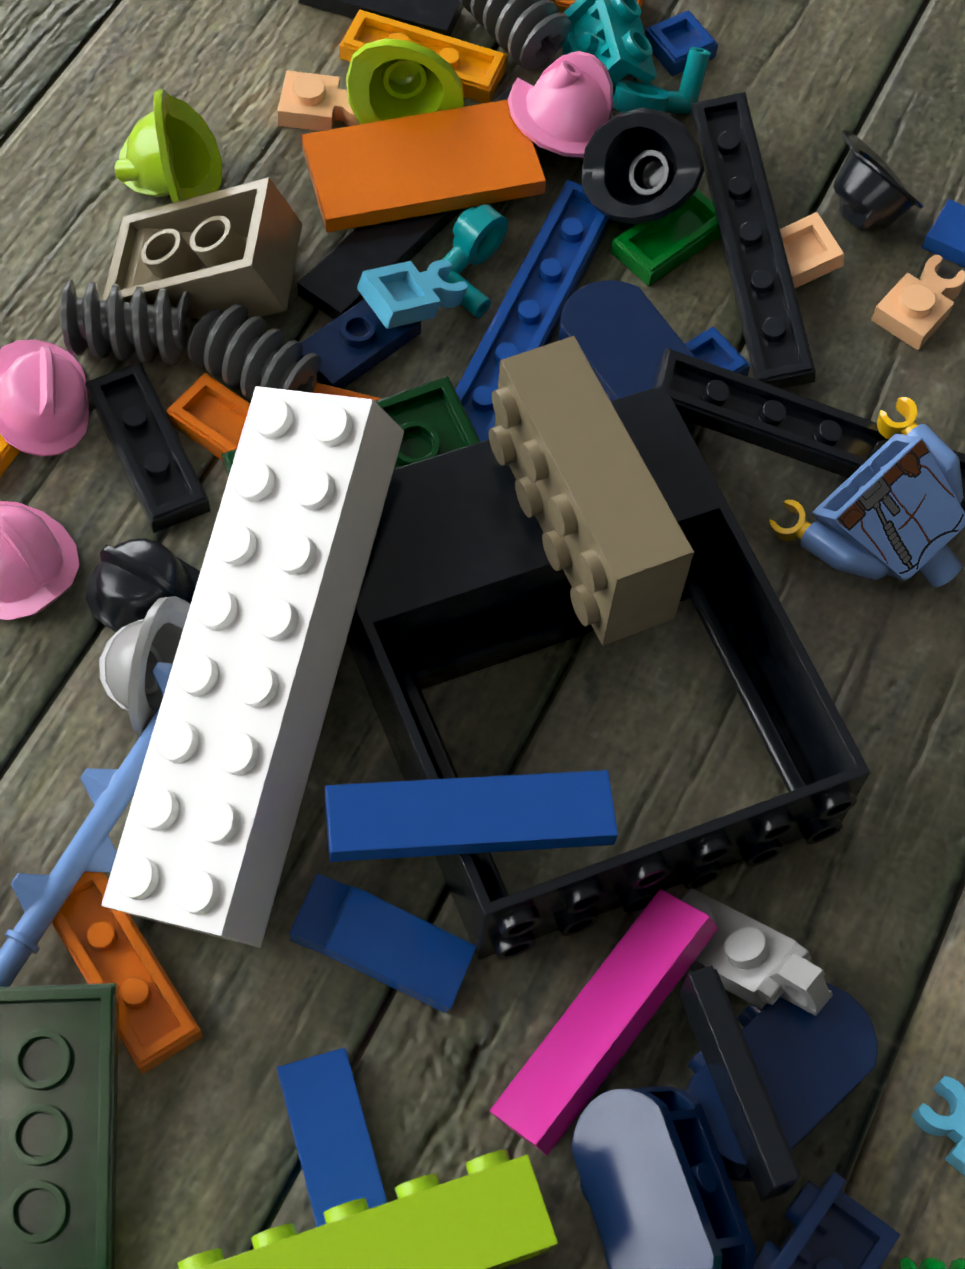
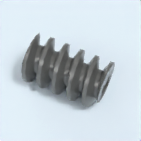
M460 0V3L468 12L472 13V16L479 24L484 26V29L496 39L497 43L506 52H509L510 57L518 65H521L522 69L528 71L538 69L546 64L562 47L571 31L570 19L564 13H559V8L552 0Z
M68 280L64 286L60 309L61 329L67 351L73 356H80L84 354L89 346L90 352L95 358H105L112 348L118 360L126 361L131 358L136 349L138 358L142 363L153 362L158 352H160L162 361L166 365H175L187 346L191 325V295L189 291H184L178 307H171L167 289H160L154 305H150L147 303L144 287L137 286L131 302H124L120 284H113L107 300H101L97 282L90 281L83 298L77 297L73 280Z
M234 304L225 310L224 313L220 309H213L206 313L196 323L189 338L187 348L190 360L197 365H205V369L216 378H223L224 382L232 389L241 390L242 394L250 401L252 400L255 386L313 393L322 360L314 352L308 353L301 359L303 346L298 341H289L284 345L285 335L280 329L273 328L266 332L265 320L260 316H253L248 319V310L242 304Z

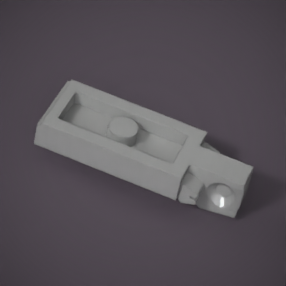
M693 888L681 899L683 902L709 915L719 928L689 967V970L692 972L712 965L713 969H717L725 990L760 1009L766 1003L773 1005L781 997L816 1016L833 996L823 977L825 975L823 969L809 962L812 959L808 955L809 951L799 945L796 940Z

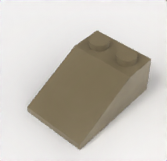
M269 177L123 216L102 300H107L113 284H120L124 302H131L136 287L141 286L144 287L147 303L150 305H154L160 289H167L171 307H178L183 292L189 291L192 306L191 318L201 319L213 309H220L224 313L225 310L234 304L245 306L248 310V319L253 316L263 317L287 311L302 222Z

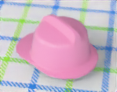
M36 339L17 340L0 349V434L6 442L21 452L40 457L61 455L76 447L86 434L89 420L88 393L85 385L86 377L82 365L68 351L55 344Z

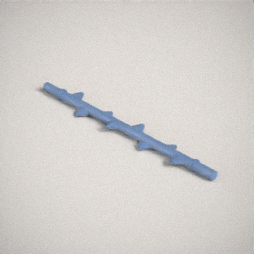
M158 662L151 670V675L162 697L164 696L170 676L172 663ZM160 706L119 769L86 768L80 777L94 807L49 875L18 873L10 883L25 913L13 930L8 929L5 933L8 939L0 949V987H10L31 953L37 954L40 949L37 944L83 873H111L117 852L108 834L134 796Z

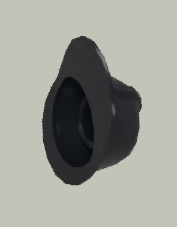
M846 129L841 132L850 148V152L834 181L833 188L840 198L839 211L844 219L859 230H865L872 225L886 228L912 206L915 205L920 209L923 208V205L906 190L890 167L866 143Z
M130 539L116 545L114 548L105 545L100 552L101 562L95 566L87 581L86 601L92 615L103 625L117 632L120 628L130 623L145 619L148 610L158 598L176 596L191 604L200 571L176 557L162 543L148 539Z

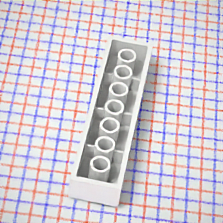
M255 386L101 906L143 919L261 948L404 434V430L373 399Z

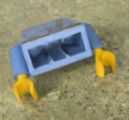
M901 397L897 399L895 407L905 417L906 421L894 422L888 417L886 412L880 410L877 428L880 434L889 440L812 512L818 521L812 524L809 523L803 506L791 499L783 501V505L787 510L799 516L797 524L791 528H782L771 519H769L773 533L779 539L793 541L800 538L802 548L837 571L870 580H878L888 575L905 581L919 570L933 587H940L951 581L962 568V563L946 545L965 527V512L960 505L964 498L960 460L957 454L927 424L918 425L915 422L917 417L915 402L908 397Z

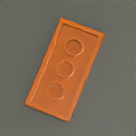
M508 99L301 134L302 149L326 233L545 194L546 179L533 142L522 134L512 119Z

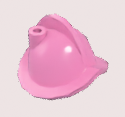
M576 51L562 55L543 71L535 86L517 78L508 97L510 115L522 134L541 148L561 156L584 158L585 147L595 131L609 121L613 108V83L607 67L593 54Z
M0 501V619L14 620L36 615L71 588L80 564L77 545L63 525L41 510L18 502Z

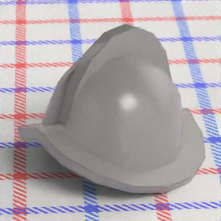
M176 596L158 598L148 610L145 619L135 621L120 628L106 642L99 659L100 680L107 695L121 708L128 710L132 729L139 737L156 713L163 699L151 675V670L158 662L173 664L191 605Z

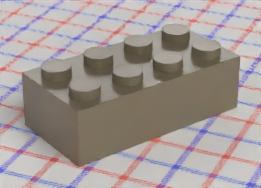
M575 336L500 360L498 389L492 391L495 425L488 432L490 445L498 463L502 466L509 464L516 478V495L523 512L527 517L535 516L544 532L542 542L549 563L555 571L563 569L572 586L570 590L572 605L579 621L584 626L591 624L602 646L675 619L694 551Z

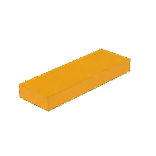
M360 9L340 44V59L351 62L353 53L366 43L386 38L412 41L429 48L451 64L462 81L464 97L481 103H489L507 68L508 54Z

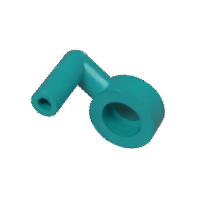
M690 47L678 92L665 91L660 87L640 81H618L613 97V108L619 112L647 108L671 114H691V104L698 102L711 52L698 47Z
M488 204L477 208H469L459 216L453 227V248L442 259L448 260L452 264L445 282L455 284L465 281L468 285L460 305L476 318L482 317L488 311L491 300L459 274L470 263L472 265H479L489 259L499 248L508 231V220Z

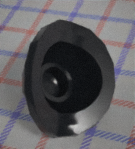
M638 108L618 113L595 131L585 147L582 166V188L595 209L611 220L630 224L659 220L680 209L696 192L705 171L700 147L687 127L666 112Z

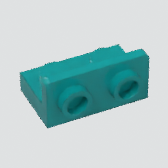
M576 0L564 12L571 21V31L567 40L562 45L564 55L576 51L595 55L607 67L613 87L628 73L647 84L657 77L651 57L653 49L644 33L639 16L641 15V8L637 0Z

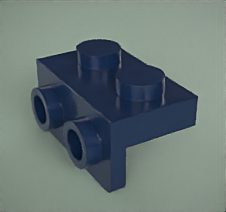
M834 1171L819 1187L810 1180L804 1184L783 1216L794 1226L779 1248L769 1240L764 1244L755 1257L753 1269H879L901 1234L844 1193L842 1188L847 1180Z

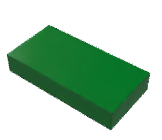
M697 189L680 209L659 220L635 224L613 239L611 253L650 287L720 237L712 201Z

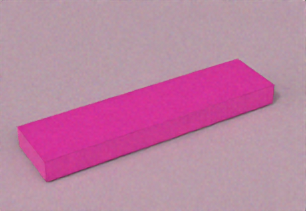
M659 889L489 1111L501 1123L548 1156L719 928L712 918Z

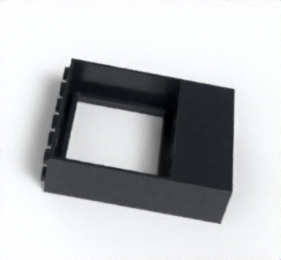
M665 385L611 401L694 551L680 602L691 599L788 792L508 895L490 852L436 856L469 939L473 945L477 946L475 953L478 960L494 954L500 960L516 957L534 947L536 944L535 939L557 930H560L563 936L577 934L599 921L598 915L621 906L625 912L643 909L649 904L659 889L664 891L683 883L686 889H695L717 879L723 873L722 868L741 861H745L749 867L760 865L779 855L783 851L782 846L802 838L805 839L807 844H814L828 839L842 829V821L849 809L857 803L856 797L871 773ZM489 440L393 470L346 639L404 781L459 778L421 690L594 631L591 624L584 626L579 621L571 601L570 590L572 586L563 569L555 571L549 563L542 542L544 532L535 516L529 518L523 512L516 495V478L509 464L502 466L498 463Z

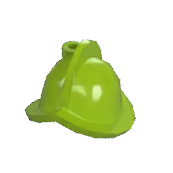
M386 38L366 43L352 55L346 75L348 103L359 124L464 107L462 81L451 64L429 48L412 41Z
M156 89L154 92L153 111L137 121L119 153V160L115 163V174L120 182H123L141 195L152 197L170 195L172 202L175 203L218 191L222 183V159L216 138L204 118L187 102L169 95L164 89Z

